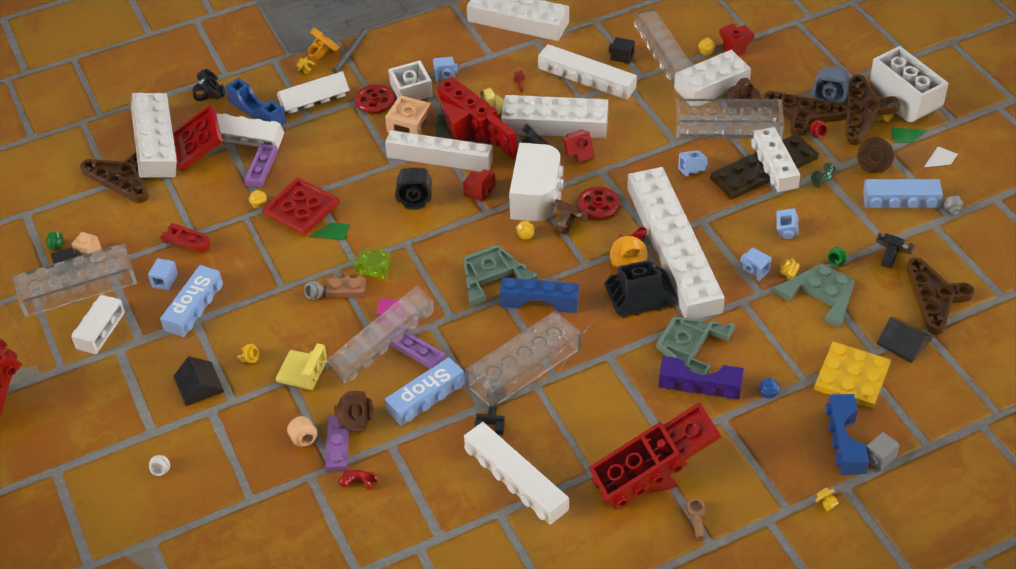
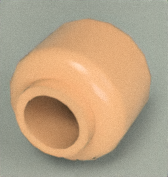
M296 417L288 424L287 433L298 447L309 446L315 441L317 429L308 417Z

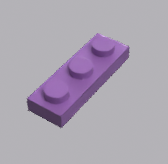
M260 144L244 182L246 186L263 187L278 153L277 146Z
M400 327L387 339L389 346L429 369L446 359L444 352Z
M328 416L326 472L347 471L349 431L340 425L338 417Z

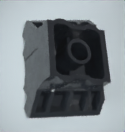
M650 260L617 266L618 273L610 275L604 283L616 313L623 318L629 312L637 316L639 313L657 309L660 311L665 304L672 308L679 300L666 270L659 265H655Z

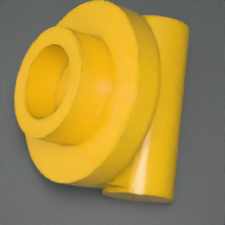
M793 258L785 259L780 265V273L786 275L787 279L790 280L796 277L800 264Z

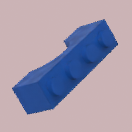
M239 77L226 85L229 102L252 118L268 122L276 121L281 126L286 123L282 106L273 100L266 104L262 103L255 96L250 85Z
M502 277L499 291L500 307L519 309L527 301L541 300L553 305L558 312L577 313L579 283Z
M829 395L828 403L824 405L825 415L829 416L828 431L832 432L833 435L831 437L832 449L836 450L835 465L839 467L841 475L866 474L869 465L866 445L853 440L845 430L847 426L856 421L858 409L855 395Z

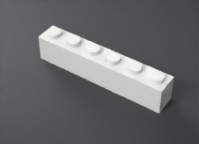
M549 44L538 55V69L627 100L636 89L637 75Z
M390 130L385 141L387 158L481 172L483 169L490 170L493 163V147L488 144Z
M484 422L464 435V448L466 452L471 456H475L480 465L484 468L487 467L498 481L501 480L506 484L508 490L513 494H517L523 504L527 507L530 506L541 520H545L551 525L569 510V497Z

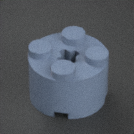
M822 67L815 77L812 96L818 100L843 103L847 97L850 83L847 71L837 67Z

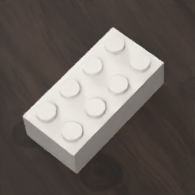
M729 50L676 72L674 89L694 108L727 94V91L731 87L736 86L740 79L749 78L750 80L751 68L737 54Z

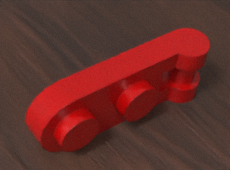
M171 223L168 231L163 232L160 236L161 240L167 244L173 243L196 252H204L210 247V240L207 235Z

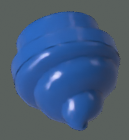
M765 378L761 381L759 390L765 398H774L780 391V385L773 378Z

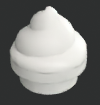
M155 455L149 461V470L155 476H162L170 469V462L163 455Z

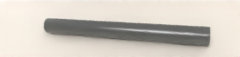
M365 29L361 30L332 69L334 74L341 70L367 35Z

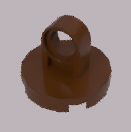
M749 78L740 79L736 86L731 87L726 94L727 105L731 109H734V107L740 109L739 112L755 110L761 100L760 92L753 87Z
M872 137L861 143L858 148L857 159L863 170L869 173H881L886 171L893 163L894 151L887 140L881 137Z
M556 199L553 204L556 209L562 212L556 222L555 231L563 235L568 233L575 219L586 222L589 217L584 211L580 213L575 206L562 200Z
M351 390L346 392L340 398L338 405L334 406V416L338 417L340 425L347 431L360 432L365 430L368 421L373 418L374 408L372 400L367 398L366 393L363 391Z

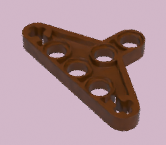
M854 75L849 83L846 138L851 145H857L863 141L880 115L894 114L900 110V103L897 97L878 98L863 75ZM861 94L859 98H853L854 95ZM890 103H896L894 107H887ZM873 105H878L876 109H869ZM856 107H860V108H861L860 110H858V111H856V112H853V111H852V110H853L854 108H856ZM853 121H860L857 125L851 124Z
M768 91L764 94L763 103L765 106L792 121V135L797 133L800 137L804 136L808 125L817 120L826 123L842 121L847 118L848 107L844 104L775 91ZM785 101H790L792 104H787ZM795 127H802L803 129L798 130Z
M136 153L132 154L124 162L87 159L80 164L82 173L85 176L135 203H143L149 198L147 189L138 174V163L135 162L137 160ZM126 169H131L129 172H123ZM118 179L117 182L111 183L112 180ZM126 186H131L129 189H123Z
M916 257L911 258L907 264V273L926 329L934 335L942 334L945 330L952 303L970 301L973 297L974 288L968 283L949 284L924 260ZM923 279L926 283H918L916 280ZM960 290H966L969 294L964 295L960 293ZM940 292H948L950 296H943ZM922 293H927V294H929L931 297L925 298V297H923L921 294H922ZM926 308H933L936 312H928Z

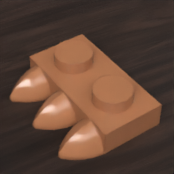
M348 274L344 278L333 275L327 279L326 298L364 297L366 280L361 274L357 278H351Z

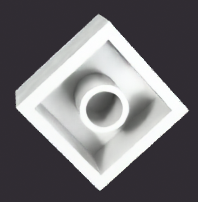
M420 60L388 69L390 86L397 99L400 95L417 100L433 96L432 81Z

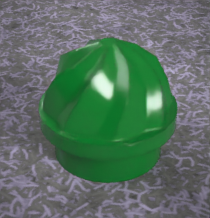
M50 232L47 234L45 242L51 250H59L63 247L65 239L60 232Z
M842 247L832 248L828 254L829 262L835 266L843 265L847 260L846 250Z

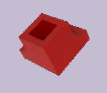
M732 23L719 29V34L723 40V49L726 52L732 50L737 55L746 53L747 45L754 39L755 35L746 25L737 27Z
M580 129L566 134V138H563L566 155L569 157L575 155L577 162L595 157L590 132Z
M485 169L481 173L471 171L463 181L464 195L483 202L496 185L495 172Z

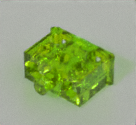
M363 248L357 260H354L355 272L387 278V273L392 265V254L383 252L380 248L377 250Z

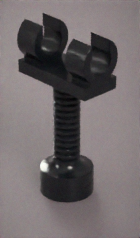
M499 384L489 386L488 397L491 398L488 414L477 413L474 428L484 422L485 424L495 425V433L503 435L505 416L496 415L499 399L504 397L505 388Z

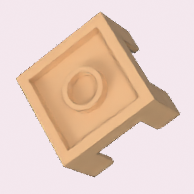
M400 95L385 116L387 132L389 133L390 130L395 131V125L409 128L412 134L422 135L421 124L424 119H427V123H430L433 119L431 103Z

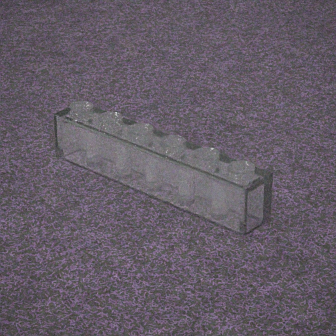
M655 9L636 13V20H634L636 30H639L641 38L646 41L648 49L652 50L654 58L659 61L661 69H664L667 78L674 85L675 73L691 67L692 64Z
M417 285L327 359L329 368L344 384L348 380H353L360 370L369 367L378 355H383L390 345L394 342H399L408 330H413L418 325L420 320L429 317L434 310L433 300Z

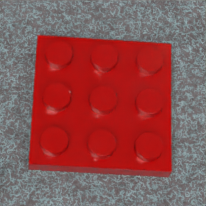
M211 104L172 131L177 168L181 171L223 143L216 111Z
M297 177L269 202L262 211L265 216L305 236L340 202L338 197Z

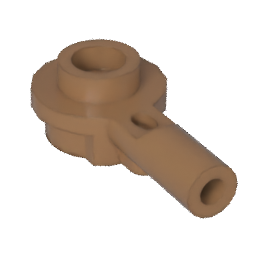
M693 498L686 503L685 513L689 518L693 519L696 540H703L705 537L702 518L706 514V505L701 499Z

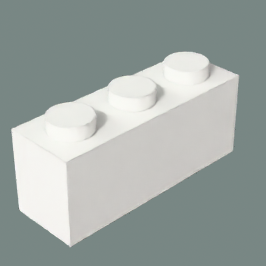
M105 295L98 297L87 315L83 317L77 329L72 333L71 337L76 349L93 354L98 353L125 313L120 299Z

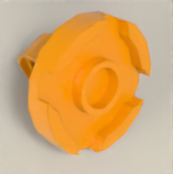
M316 28L311 30L310 33L316 37L308 49V55L311 58L319 60L328 48L334 52L338 51L340 47Z
M633 236L618 238L610 250V260L614 267L645 261L648 258L645 244Z

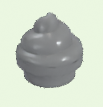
M960 196L945 198V209L956 216L963 206V200L960 199Z
M310 281L304 288L306 297L312 300L319 299L325 290L317 281Z

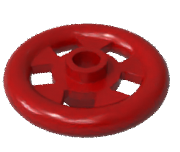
M379 84L366 86L360 89L355 96L356 106L366 113L384 112L395 102L394 92L389 87Z
M601 186L584 190L577 199V207L580 212L584 211L589 215L588 218L599 220L616 214L621 204L617 193ZM590 198V202H585V199ZM607 198H611L613 201L608 202ZM604 208H609V210L603 211Z

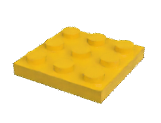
M832 342L816 380L814 390L829 395L854 394L856 404L874 409L890 367L891 359Z

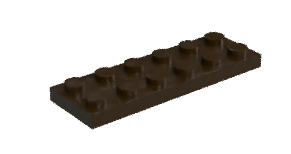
M797 133L782 140L797 169L818 159L819 153ZM757 152L710 173V179L731 200L770 182V176L768 173H765L762 161H759Z

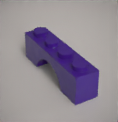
M663 356L658 387L688 393H700L708 396L726 397L728 399H739L744 368L723 365L720 370L713 374L702 375L689 370L683 359Z

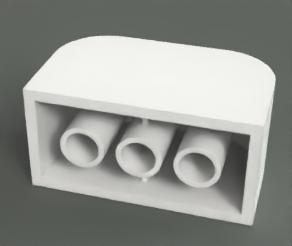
M901 46L873 59L870 75L871 88L878 98L897 97L900 103V110L896 114L905 121L914 122L943 106L949 83ZM890 103L888 105L889 107H894L896 103Z
M519 143L509 192L510 219L544 221L555 214L556 208L553 204L556 199L561 200V192L559 190H563L564 179H561L563 177V166H560V153L553 146Z

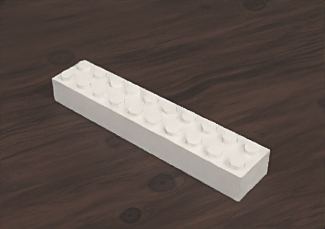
M663 167L628 174L627 190L643 226L647 229V235L659 262L667 272L679 299L677 302L684 318L699 319L723 313L725 297Z

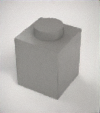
M882 432L866 447L869 464L881 471L897 457L900 444Z

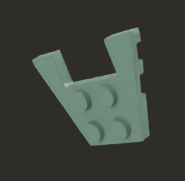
M498 244L463 257L470 306L486 301V295L480 287L481 285L511 274H515L517 279L538 280V275L534 271L530 272L526 265L518 263L514 260V256Z
M821 263L777 286L774 294L790 301L799 290L808 293L832 306L825 315L824 321L840 329L855 280Z
M673 316L658 340L656 348L667 357L683 359L686 367L692 372L708 375L711 371V365L694 359L708 335L728 342L735 330L736 324L720 325L716 321L703 323L699 322V319Z

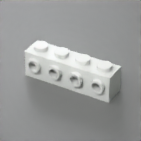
M342 71L279 91L276 94L284 113L292 114L298 112V108L303 106L304 109L313 107L316 102L320 101L321 104L329 102L330 98L336 96V99L345 97V93L350 90Z
M216 114L223 142L259 147L260 144L273 145L279 149L284 135L280 123L276 121H262L261 119H248L243 116L235 117L228 114Z
M775 127L754 131V137L751 139L752 148L756 149L758 159L762 161L765 173L769 174L772 186H775L777 192L799 188L800 173Z

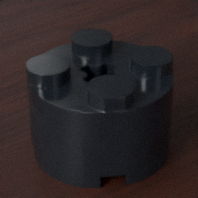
M425 168L401 169L396 178L395 198L399 204L402 203L405 208L412 210L425 207V204L430 202L432 197V178L428 170Z

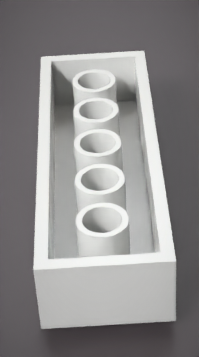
M470 0L467 5L468 22L559 41L569 23V6L545 0Z
M132 93L131 112L139 177H175L177 160L167 93Z
M505 95L501 121L513 129L516 134L526 135L521 128L527 124L538 135L566 137L568 133L583 129L590 132L591 138H606L608 99Z

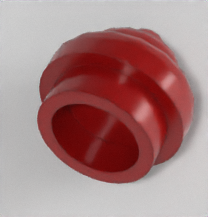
M820 120L813 122L809 126L810 134L815 138L825 136L827 125Z

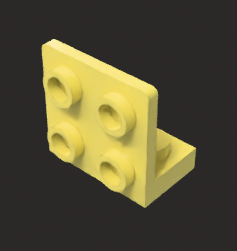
M317 343L310 354L290 350L276 376V382L313 390L327 362L325 345Z

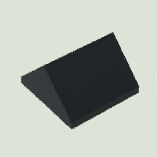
M890 317L877 341V345L912 363L933 336L899 318Z
M188 356L173 375L186 406L224 392L211 361Z

